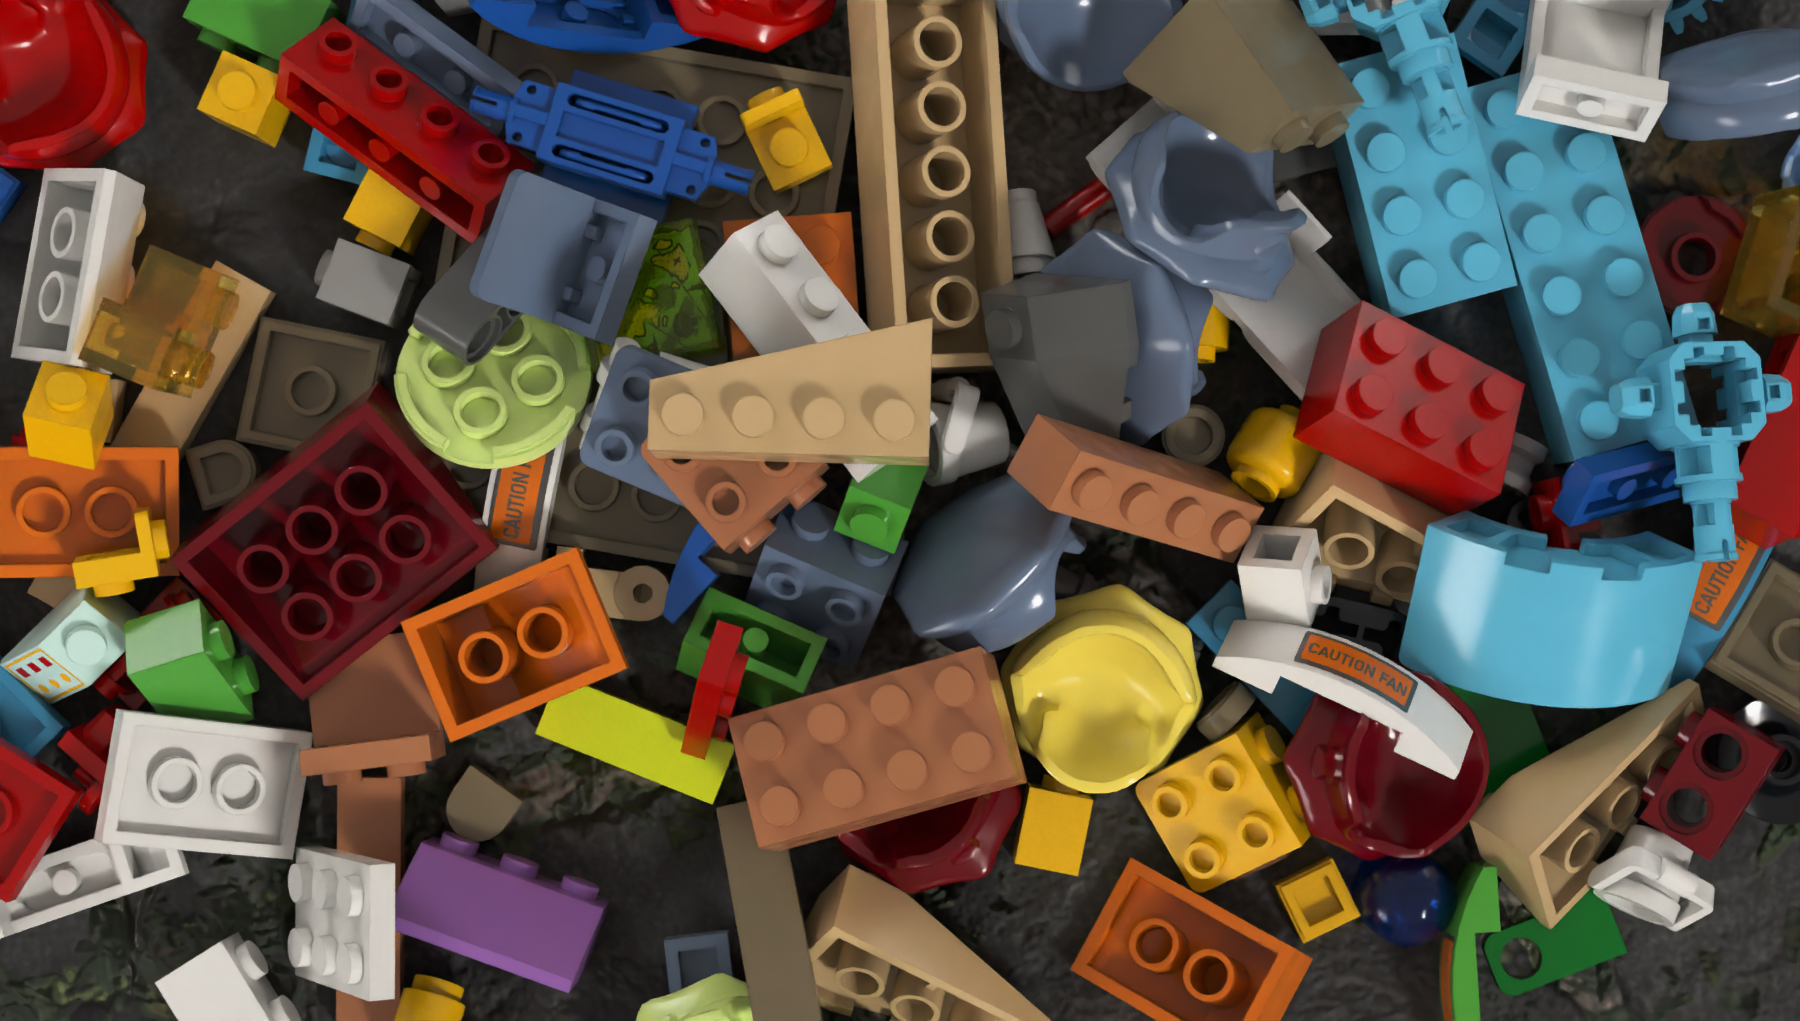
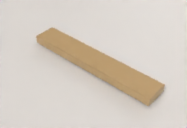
M216 260L110 446H179L180 464L185 456L184 451L189 449L259 326L261 316L265 315L276 293ZM35 578L27 593L55 608L76 587L75 578Z

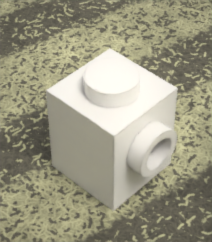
M1266 525L1254 526L1237 564L1246 620L1278 621L1311 628L1319 604L1326 605L1328 603L1332 588L1331 569L1329 566L1322 565L1317 529Z

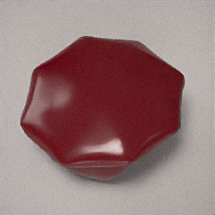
M1390 658L1387 659L1415 675L1443 697L1473 730L1461 769L1455 780L1394 752L1393 750L1400 734L1399 731L1316 692L1283 756L1284 768L1298 798L1310 835L1343 848L1366 861L1378 860L1386 856L1420 858L1434 852L1458 834L1469 822L1482 800L1489 774V752L1486 737L1480 722L1468 704L1448 684L1428 674L1413 671Z
M1019 785L837 835L836 839L842 853L847 858L907 894L951 883L979 880L986 877L992 870L1000 846L1021 808L1023 797Z

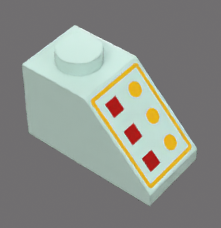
M75 587L1 660L0 666L46 702L53 704L89 687L125 652L124 622L139 618L140 612L119 595L95 597L93 587L78 590Z

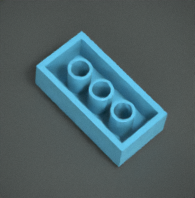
M1454 32L1450 33L1454 45L1449 50L1454 64L1449 69L1464 112L1468 115L1470 122L1453 132L1447 115H1442L1441 118L1447 134L1440 137L1428 138L1427 128L1411 86L1403 85L1398 71L1393 72L1389 69L1383 51L1338 63L1365 102L1347 118L1350 124L1348 129L1332 142L1338 164L1337 170L1372 305L1397 318L1518 285Z

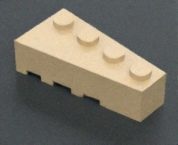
M933 318L651 379L647 450L656 458L929 466Z

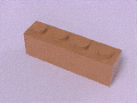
M1038 413L1006 471L1048 510L1234 563L1265 509L1221 472Z

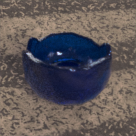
M1430 855L1420 858L1386 856L1378 860H1364L1360 864L1351 886L1353 901L1361 915L1358 918L1377 936L1399 947L1422 946L1430 943L1448 929L1457 908L1458 891L1454 887L1455 880L1448 870Z

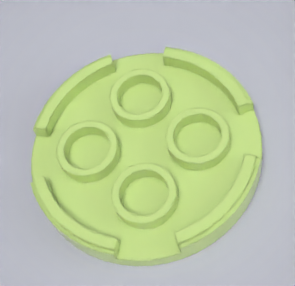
M523 314L481 361L468 366L422 335L412 324L408 329L409 336L399 355L396 375H394V387L404 419L415 436L427 448L444 459L463 466L480 469H499L521 465L535 460L557 447L580 422L585 407L590 400L593 382L592 363L585 337L551 322Z

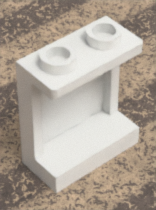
M1530 0L1515 114L1645 142L1667 104L1669 82L1659 80L1658 77L1664 17L1672 0Z

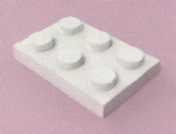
M116 708L94 840L102 844L293 860L306 776H301L299 750L312 746L313 733L300 729Z
M324 846L296 847V864L291 865L288 874L289 894L292 901L295 902V928L291 929L288 936V956L292 966L295 967V975L369 1002L395 999V863Z

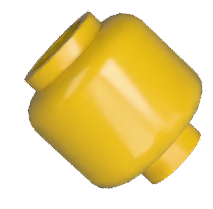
M1281 405L1279 409L1274 407L1255 409L1248 415L1230 444L1226 459L1230 469L1233 471L1231 479L1235 485L1249 496L1263 502H1273L1276 498L1285 499L1295 496L1302 488L1321 451L1293 438L1300 409L1291 405Z

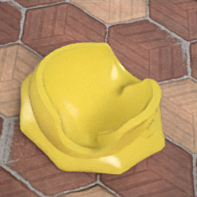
M1122 584L1108 585L1084 594L1055 600L1056 614L1054 618L1028 637L1017 642L1000 670L1002 687L1016 741L1020 749L1038 759L1048 773L1058 782L1085 793L1117 792L1137 782L1146 774L1157 772L1163 768L1203 706V694L1196 667L1192 634L1189 628L1151 605Z

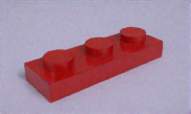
M720 620L717 621L697 679L681 753L705 760L711 740L715 739L724 742L729 729L728 718L733 716L742 685V678L749 659V655L738 652L744 629L742 627Z

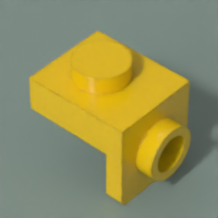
M150 506L136 508L134 519L139 547L77 556L72 563L76 589L93 587L95 597L114 596L134 591V580L159 576L161 571L159 559L171 558L165 519L152 521Z

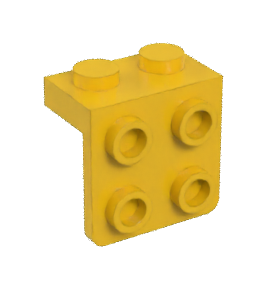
M1258 711L1239 720L1219 740L1144 777L1136 786V795L1188 885L1196 892H1206L1303 846L1311 836L1291 780L1284 768L1285 744L1277 730L1271 725L1265 724Z

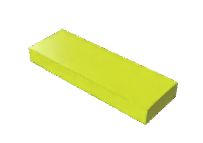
M591 685L547 702L535 732L536 735L711 805L715 802L735 752L733 742L726 739L724 742L712 739L705 760L681 753L686 723Z

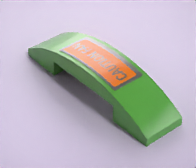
M1482 859L1469 860L1450 899L1444 920L1439 956V993L1443 1021H1481L1475 933L1501 932L1497 867Z

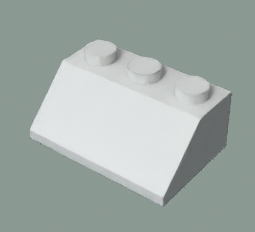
M44 168L11 358L42 363L43 360L112 375L114 362L120 356L124 343L121 321L125 299L130 295L135 281V272L131 264L136 237L141 233L146 218V209L143 204L144 185L117 171L106 168Z

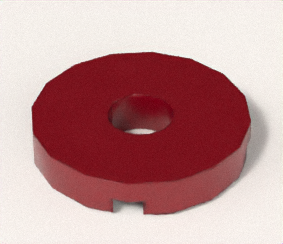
M1702 195L1697 197L1682 196L1661 203L1641 218L1638 223L1667 319L1672 320L1675 308L1686 303L1707 302L1716 317L1726 313L1744 299L1756 278L1758 262L1755 263L1756 254L1754 246L1757 245L1752 228L1737 209L1716 197ZM1686 241L1699 244L1706 252L1707 266L1699 276L1686 273L1679 265L1678 251L1680 246Z

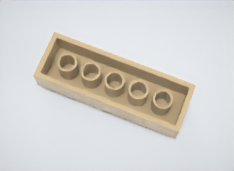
M847 0L868 328L870 331L933 318L932 374L988 373L996 371L989 355L980 293L1014 281L995 0Z

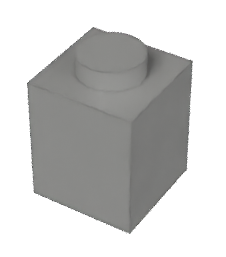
M338 238L334 251L327 249L318 263L314 283L320 287L315 298L401 331L423 272L410 264Z

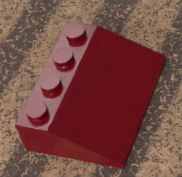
M378 381L190 532L169 560L289 688L304 701L401 625L400 622L409 619L495 552L499 544L441 457L427 448L415 436L404 419L399 403Z

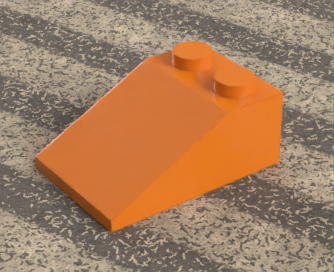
M579 546L400 622L450 743L630 668Z
M1130 857L1070 970L1156 1021H1280L1313 958Z

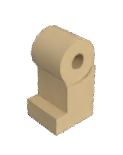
M557 546L556 555L573 548ZM581 549L584 559L587 562L588 549ZM644 565L634 566L623 572L588 567L609 618L650 621L663 615L670 579L661 569Z

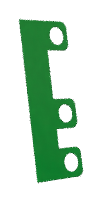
M1449 685L1475 713L1486 737L1489 752V774L1483 797L1489 793H1494L1513 774L1550 755L1530 704L1494 698ZM1470 821L1464 826V828L1470 826ZM1591 888L1551 930L1540 924L1534 917L1503 929L1501 932L1493 933L1486 939L1484 951L1497 985L1504 994L1517 996L1628 953L1609 904L1593 893L1594 888ZM1515 938L1530 939L1540 949L1541 965L1538 971L1529 978H1514L1508 975L1502 967L1501 952L1504 946Z

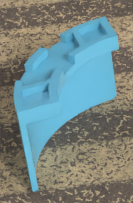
M1467 510L1427 525L1399 652V660L1403 666L1413 671L1428 674L1443 683L1467 691L1519 703L1550 707H1618L1652 700L1662 696L1667 691L1703 563H1694V551L1649 531L1618 538H1582L1579 550L1547 547V534L1505 525Z

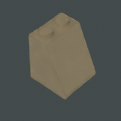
M1189 0L1122 72L1132 85L1248 154L1272 150L1286 153L1298 146L1315 144L1317 148L1324 147L1335 141L1348 129L1350 124L1347 118L1365 102L1312 27L1308 26L1305 17L1292 0Z

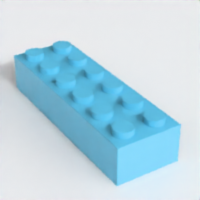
M1519 72L1468 87L1518 284L1502 289V293L1555 465L1572 462L1585 456L1601 454L1647 440L1642 436L1641 419L1621 418L1612 413L1609 404V390L1611 386L1620 381L1637 378L1636 370L1649 354L1675 344L1612 135L1516 115L1515 110L1520 80ZM1683 370L1676 372L1675 381H1683L1685 403L1678 405V413L1689 414L1690 425H1699Z

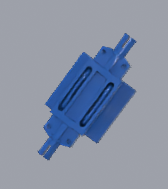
M575 68L570 84L558 82L557 89L526 79L515 92L514 97L487 90L481 86H476L472 95L477 100H470L469 112L506 122L507 143L513 148L536 154L537 160L545 164L541 177L596 199L657 220L654 231L663 232L673 197L698 204L700 199L709 190L710 185L741 194L744 197H747L751 187L749 183L752 184L755 170H749L718 160L716 137L694 131L700 109L696 105Z

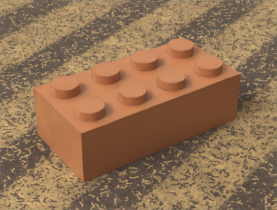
M981 646L728 718L757 845L761 849L780 852L1027 783L995 657Z

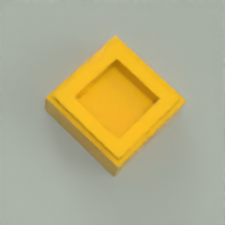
M1330 856L1272 883L1299 940L1303 944L1361 916L1333 858Z

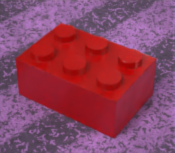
M1362 300L1321 329L1293 438L1451 516L1464 510L1471 511L1501 494L1525 384Z

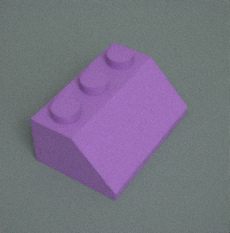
M444 831L441 839L432 836L421 842L395 892V931L569 993L586 972L611 900L598 896L600 887L590 881L571 875H564L561 882L537 874L540 867L539 864L518 855L504 853L502 859L498 860L477 852L480 843L463 838L457 833Z

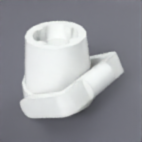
M962 377L943 378L931 384V410L939 420L930 427L929 460L931 462L924 481L933 487L950 484L959 477L1001 464L1006 461L1009 454V431L1002 410L993 401H979L980 389L969 385L968 381Z
M1631 825L1615 855L1596 866L1588 877V885L1594 888L1593 893L1601 900L1623 912L1642 920L1665 926L1674 932L1681 930L1713 911L1714 886L1688 871L1693 851L1665 833L1647 826ZM1680 896L1683 898H1687L1686 900L1679 903Z

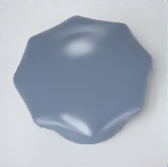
M995 0L999 39L1001 42L1018 54L1024 63L1043 80L1063 89L1080 92L1101 91L1128 83L1122 72L1183 7L1182 0Z
M1800 28L1744 31L1686 47L1660 57L1658 79L1669 82L1667 104L1659 116L1665 135L1669 138L1707 141L1754 137L1800 129Z
M1176 111L1158 118L1145 131L1133 134L1104 172L1105 179L1115 201L1127 241L1185 281L1200 287L1252 300L1268 301L1274 296L1280 282L1295 265L1294 254L1288 238L1294 230L1306 223L1307 215L1300 208L1280 211L1274 195L1273 150L1248 154Z
M1102 229L1088 231L1074 245L1043 267L1041 273L1131 279L1139 337V353L1137 365L1128 368L1125 396L1133 401L1130 420L1121 423L1120 438L1128 443L1141 446L1161 430L1184 418L1189 411L1191 397L1197 395L1206 384L1204 373L1198 370L1197 358L1201 333L1213 304V295L1208 288L1193 285L1166 269L1133 246L1124 235L1121 236Z
M1010 474L973 486L917 526L905 560L892 587V595L908 619L913 632L919 637L934 638L943 646L955 652H961L981 646L989 653L998 651L1028 637L1054 618L1056 614L1055 579L1059 559L1063 552L1080 554L1085 550L1087 544L1085 539L1074 533L1069 526L1072 519L1071 516L1048 510Z

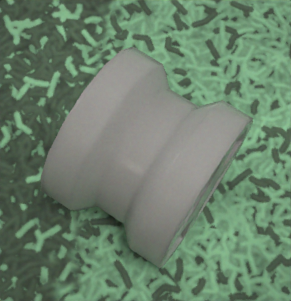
M1514 432L1501 491L1518 497L1528 498L1533 487L1530 480L1535 466L1544 463L1549 450L1537 441Z

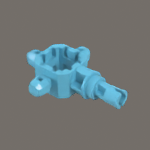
M1299 0L1309 27L1321 28L1340 22L1339 15L1350 11L1358 34L1380 42L1389 69L1393 72L1398 71L1403 85L1411 86L1427 128L1428 138H1436L1447 134L1441 118L1442 115H1447L1453 132L1470 122L1468 115L1464 112L1449 69L1454 64L1449 50L1452 49L1454 44L1443 14L1450 0H1406L1392 6L1391 10L1380 13L1379 8L1368 12L1364 0Z
M1707 302L1686 303L1677 306L1672 316V338L1678 340V344L1649 354L1636 370L1637 378L1620 381L1611 386L1609 390V404L1613 414L1621 418L1641 419L1642 436L1658 451H1671L1675 454L1677 478L1674 479L1675 487H1682L1683 504H1688L1692 507L1694 563H1705L1707 561L1709 563L1739 559V554L1736 551L1734 524H1732L1730 505L1732 501L1738 499L1737 482L1744 481L1743 473H1740L1737 447L1740 446V443L1753 440L1767 423L1766 414L1786 409L1793 400L1790 381L1780 375L1762 374L1760 356L1745 341H1713V335L1718 334L1715 314ZM1701 365V369H1711L1712 379H1722L1723 388L1716 390L1718 411H1725L1726 420L1716 422V427L1701 428L1700 425H1690V415L1678 413V405L1685 403L1683 381H1675V373L1685 370V366Z

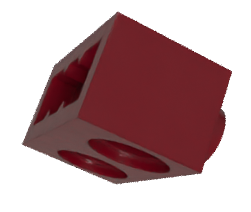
M1718 705L1708 708L1704 716L1696 711L1690 714L1673 742L1682 748L1679 756L1670 770L1659 765L1640 794V798L1648 802L1647 807L1640 816L1642 820L1708 861H1711L1719 854L1786 749L1785 745ZM1723 733L1730 735L1739 743L1742 757L1736 768L1724 769L1718 767L1710 759L1708 744L1715 734ZM1688 788L1695 790L1705 799L1707 813L1702 822L1690 823L1683 820L1677 814L1674 808V798L1680 789Z

